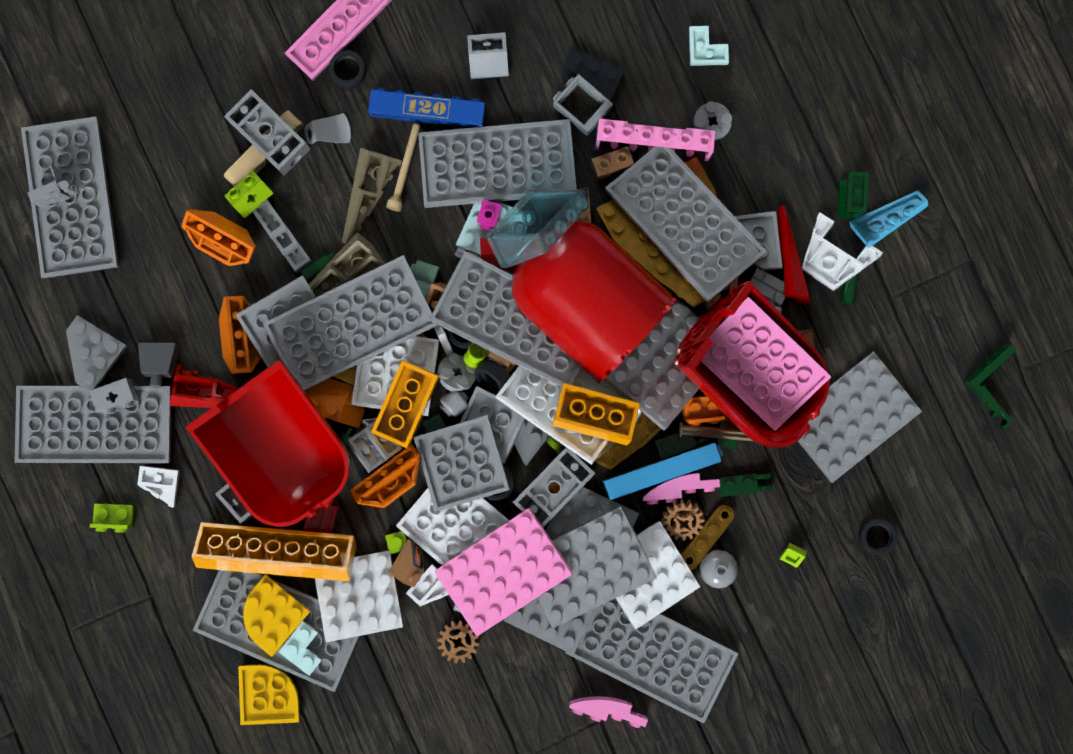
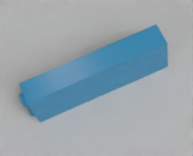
M709 443L602 480L608 499L612 500L721 462L720 457L723 454L719 445Z

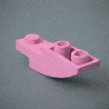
M699 473L678 476L650 489L642 496V501H647V504H658V500L666 499V503L678 502L677 498H682L681 490H684L685 494L696 493V489H704V492L715 491V487H720L719 479L700 480Z
M593 696L574 699L569 703V708L572 709L573 713L578 715L585 713L590 715V719L601 722V720L606 721L608 714L617 721L627 720L629 725L640 728V726L646 727L648 722L647 716L631 711V702L622 699Z

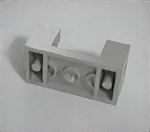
M252 89L224 116L284 176L310 150L307 143ZM263 126H270L271 131L268 135L261 134Z
M565 447L513 503L522 512L530 507L542 527H544L595 473L573 451ZM552 482H556L560 486V490L555 494L548 490V486Z

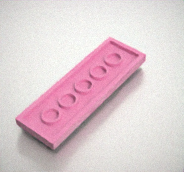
M336 0L285 52L286 56L313 81L330 64L333 56L343 51L392 0Z

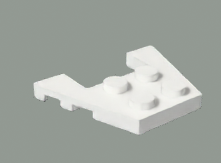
M819 213L802 265V271L834 291L880 258L883 252L873 246L870 248L866 246L857 259L853 258L824 239L833 226L834 221Z

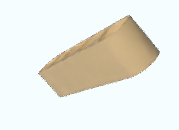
M289 110L280 116L296 133L303 126V123ZM269 127L262 135H268L271 128ZM251 145L225 172L224 177L235 187L252 171L257 174L269 160Z

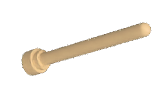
M414 123L412 126L394 195L388 200L386 208L393 211L401 212L403 204L400 198L419 133V123Z

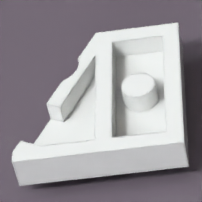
M141 465L138 486L148 490L153 496L160 498L169 507L174 508L176 506L180 470Z
M433 564L421 576L415 587H411L406 593L419 606L449 595L434 573L438 568Z

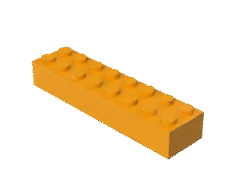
M201 522L192 559L196 568L350 581L357 546L352 535Z

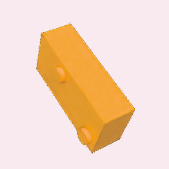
M402 360L371 433L408 448L440 375Z
M563 383L551 426L628 445L632 440L640 403Z

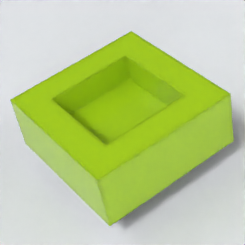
M400 531L385 535L390 554L401 552L407 542L406 534Z
M789 543L781 553L780 560L797 568L806 557L807 551Z

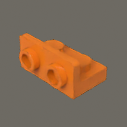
M706 395L693 396L682 409L683 421L687 422L690 426H700L703 422L718 424L719 421L725 420L721 410Z

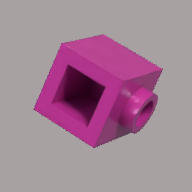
M487 200L482 201L477 219V224L480 225L481 229L486 231L496 230L502 205Z

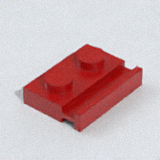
M322 505L317 508L319 512L310 519L306 517L302 531L332 533L338 506L329 505L324 508Z

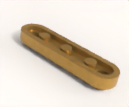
M727 505L718 506L704 523L703 529L699 530V534L694 536L681 553L685 563L688 557H692V563L687 564L690 570L698 566L732 522L734 511L731 507ZM723 511L728 513L727 518L721 517Z

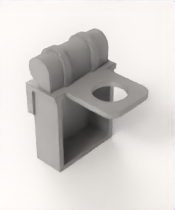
M52 164L49 167L55 181L27 192L31 203L41 208L55 202L61 203L71 198L70 195H76L79 191L75 184L63 181L59 170Z

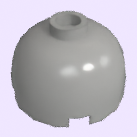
M717 549L709 551L700 562L699 572L706 584L719 589L725 588L734 582L737 577L738 566L731 554Z

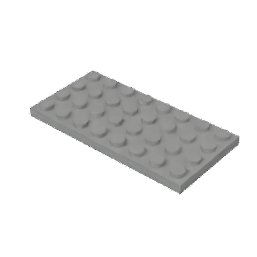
M89 117L22 127L21 132L29 191L55 181L49 167L51 164L57 167L63 181L75 184L79 190L76 195H70V199L61 203L55 202L43 208L31 203L41 278L119 267L99 118Z
M570 119L418 133L425 208L482 203L483 200L498 202L577 195Z
M655 146L605 188V191L707 302L711 301L767 252L671 148Z
M465 251L429 321L562 387L563 383L572 385L581 367L519 310L512 295L511 282L513 275Z
M404 255L263 323L280 359L283 360L304 390L437 326V324L429 321L432 312Z
M16 386L15 463H171L172 406H170L172 387L134 386L139 401L133 402L134 406L126 409L119 407L115 409V413L104 416V413H96L90 392L81 386ZM114 394L115 397L112 398V401H115L118 395Z
M582 487L551 519L546 533L553 541L623 505ZM623 506L633 527L639 513ZM537 597L506 617L504 621L574 655L595 608L552 629Z
M219 570L193 631L335 692L359 636L326 643L318 598L276 581L311 611L304 621L319 632L307 648L322 660L311 675L308 676L279 653L284 644L271 657L247 633L243 618L245 602L250 592L264 575L260 573Z
M616 598L595 608L575 654L573 655L565 651L566 654L702 723H705L738 656L737 652L662 614L657 615L641 627L634 629Z

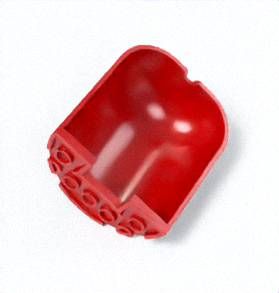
M569 220L557 224L547 233L542 231L535 239L537 243L533 247L529 245L524 250L523 254L525 256L515 268L512 276V295L519 310L597 383H600L609 375V372L622 363L625 359L624 356L630 354L665 316L664 313L673 306L676 298L599 227L587 221Z
M747 281L732 289V293L725 299L721 297L711 306L713 310L704 316L702 315L694 323L677 348L679 354L674 357V363L751 440L767 447H787L795 444L810 430V424L808 423L810 419L814 420L819 416V411L828 396L829 380L774 431L701 362L713 345L709 338L725 317L735 314L748 296L828 372L827 366L819 352L750 281Z
M282 359L186 426V429L247 511L258 521L267 525L284 527L298 523L305 517L312 518L319 512L317 508L322 505L326 508L334 502L333 498L341 492L349 476L350 460L346 447Z

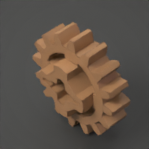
M683 499L680 500V504L674 501L673 507L667 506L668 512L663 511V527L668 532L669 537L674 535L675 540L682 537V540L685 541L686 536L693 539L692 534L698 535V529H703L702 522H704V517L702 516V510L698 508L696 503L692 505L691 500H688L686 504Z
M462 620L459 621L458 625L452 621L451 627L446 624L444 626L446 631H440L443 637L437 639L438 642L442 643L438 646V649L444 650L441 655L445 656L447 654V661L454 658L456 664L458 659L465 663V657L471 660V652L477 653V649L474 646H479V642L475 641L479 636L473 634V630L468 628V623L465 626L462 625ZM455 629H461L459 633L453 634L451 632ZM467 633L471 638V644L466 639ZM458 638H461V642L463 643V645L459 644L458 646H456V641L453 639L457 640ZM446 640L450 642V651L446 646ZM460 650L467 651L463 654H456Z

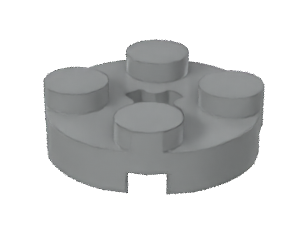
M710 101L696 111L693 121L694 129L715 131V140L722 139L731 128L732 115L724 105ZM708 118H716L718 124L710 126Z
M451 353L441 361L437 374L440 375V383L443 387L450 391L459 392L460 390H468L472 386L476 378L474 374L476 368L467 366L463 359L464 356L456 353ZM452 370L459 371L461 375L455 376V372Z

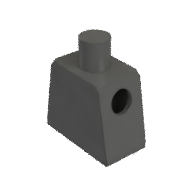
M138 343L140 371L145 377H151L150 387L160 388L162 387L163 377H173L180 349L175 343Z

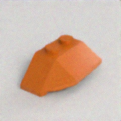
M188 209L185 213L181 226L186 230L188 237L197 249L228 266L250 262L256 246L246 229L212 211Z
M244 296L224 297L219 316L222 354L232 374L251 373L262 358L235 315L251 305Z
M329 378L305 390L325 418L356 428L360 427L365 409L362 406L351 405L353 386Z
M411 444L353 487L350 492L355 501L362 505L385 508L415 486L421 458L415 447Z

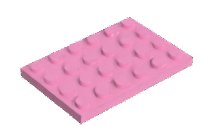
M748 296L735 314L725 317L709 337L713 345L701 360L705 366L774 431L831 378L827 371Z
M530 507L434 571L476 636H479L573 574Z

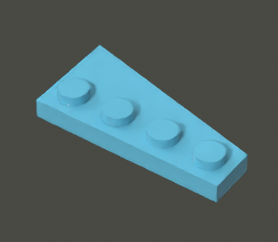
M917 190L850 221V227L862 242L870 248L928 207V200Z

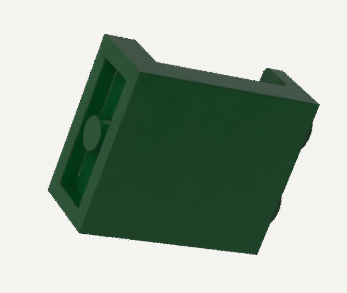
M849 171L847 180L839 181L838 218L857 219L867 212L868 172Z

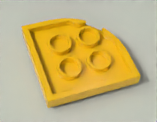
M265 574L247 597L243 618L245 628L251 639L272 657L311 611L273 578Z
M265 664L238 666L241 725L295 723L300 721L298 691L294 682L285 672Z

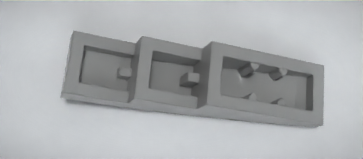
M266 199L253 213L294 271L298 273L311 264L312 261L268 199Z

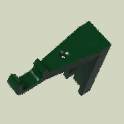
M1003 345L964 381L992 411L990 417H996L998 414L1001 415L1004 419V424L1000 425V429L1008 428L1011 424V419L984 385L980 386V383L1016 351L1012 345Z

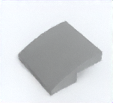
M376 421L346 441L368 473L402 450L400 445L371 433Z

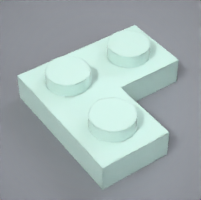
M709 26L689 27L690 66L728 65V44L709 45Z
M303 620L279 653L310 676L322 659L307 647L319 632Z

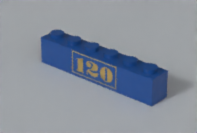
M376 88V90H371L368 113L370 117L476 128L483 127L485 102L475 98L468 101L458 96H452L450 99L444 98L440 94H433L432 97L425 96L421 92L406 94V91L403 90L388 92L385 88Z

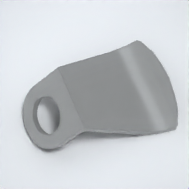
M341 113L311 121L305 126L304 136L308 144H313L316 141L350 143L351 127L346 115ZM309 129H310L311 132H312V138H311V140H310L309 137H308V130H309Z

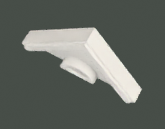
M435 326L434 329L446 355L449 356L454 352L441 326Z

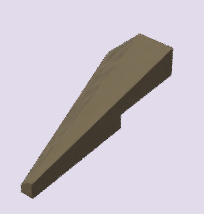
M360 148L342 243L347 244L356 232L361 230V224L366 216L369 217L384 193L383 188L388 180H392V174L396 167L401 165L402 160Z
M357 232L308 285L314 295L318 297L385 263L374 246Z

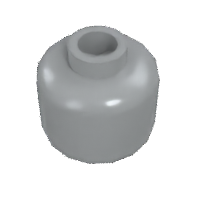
M462 390L459 392L449 391L440 399V408L448 417H458L468 407L466 401L468 397Z

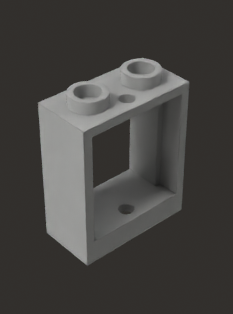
M578 74L575 78L571 77L565 85L567 88L563 92L559 91L554 96L553 107L566 119H570L574 126L588 136L598 125L599 119H603L612 109L613 103ZM577 86L581 87L601 105L585 125L562 106V103Z

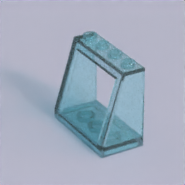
M582 190L528 191L486 235L501 268H508L547 253L589 207Z

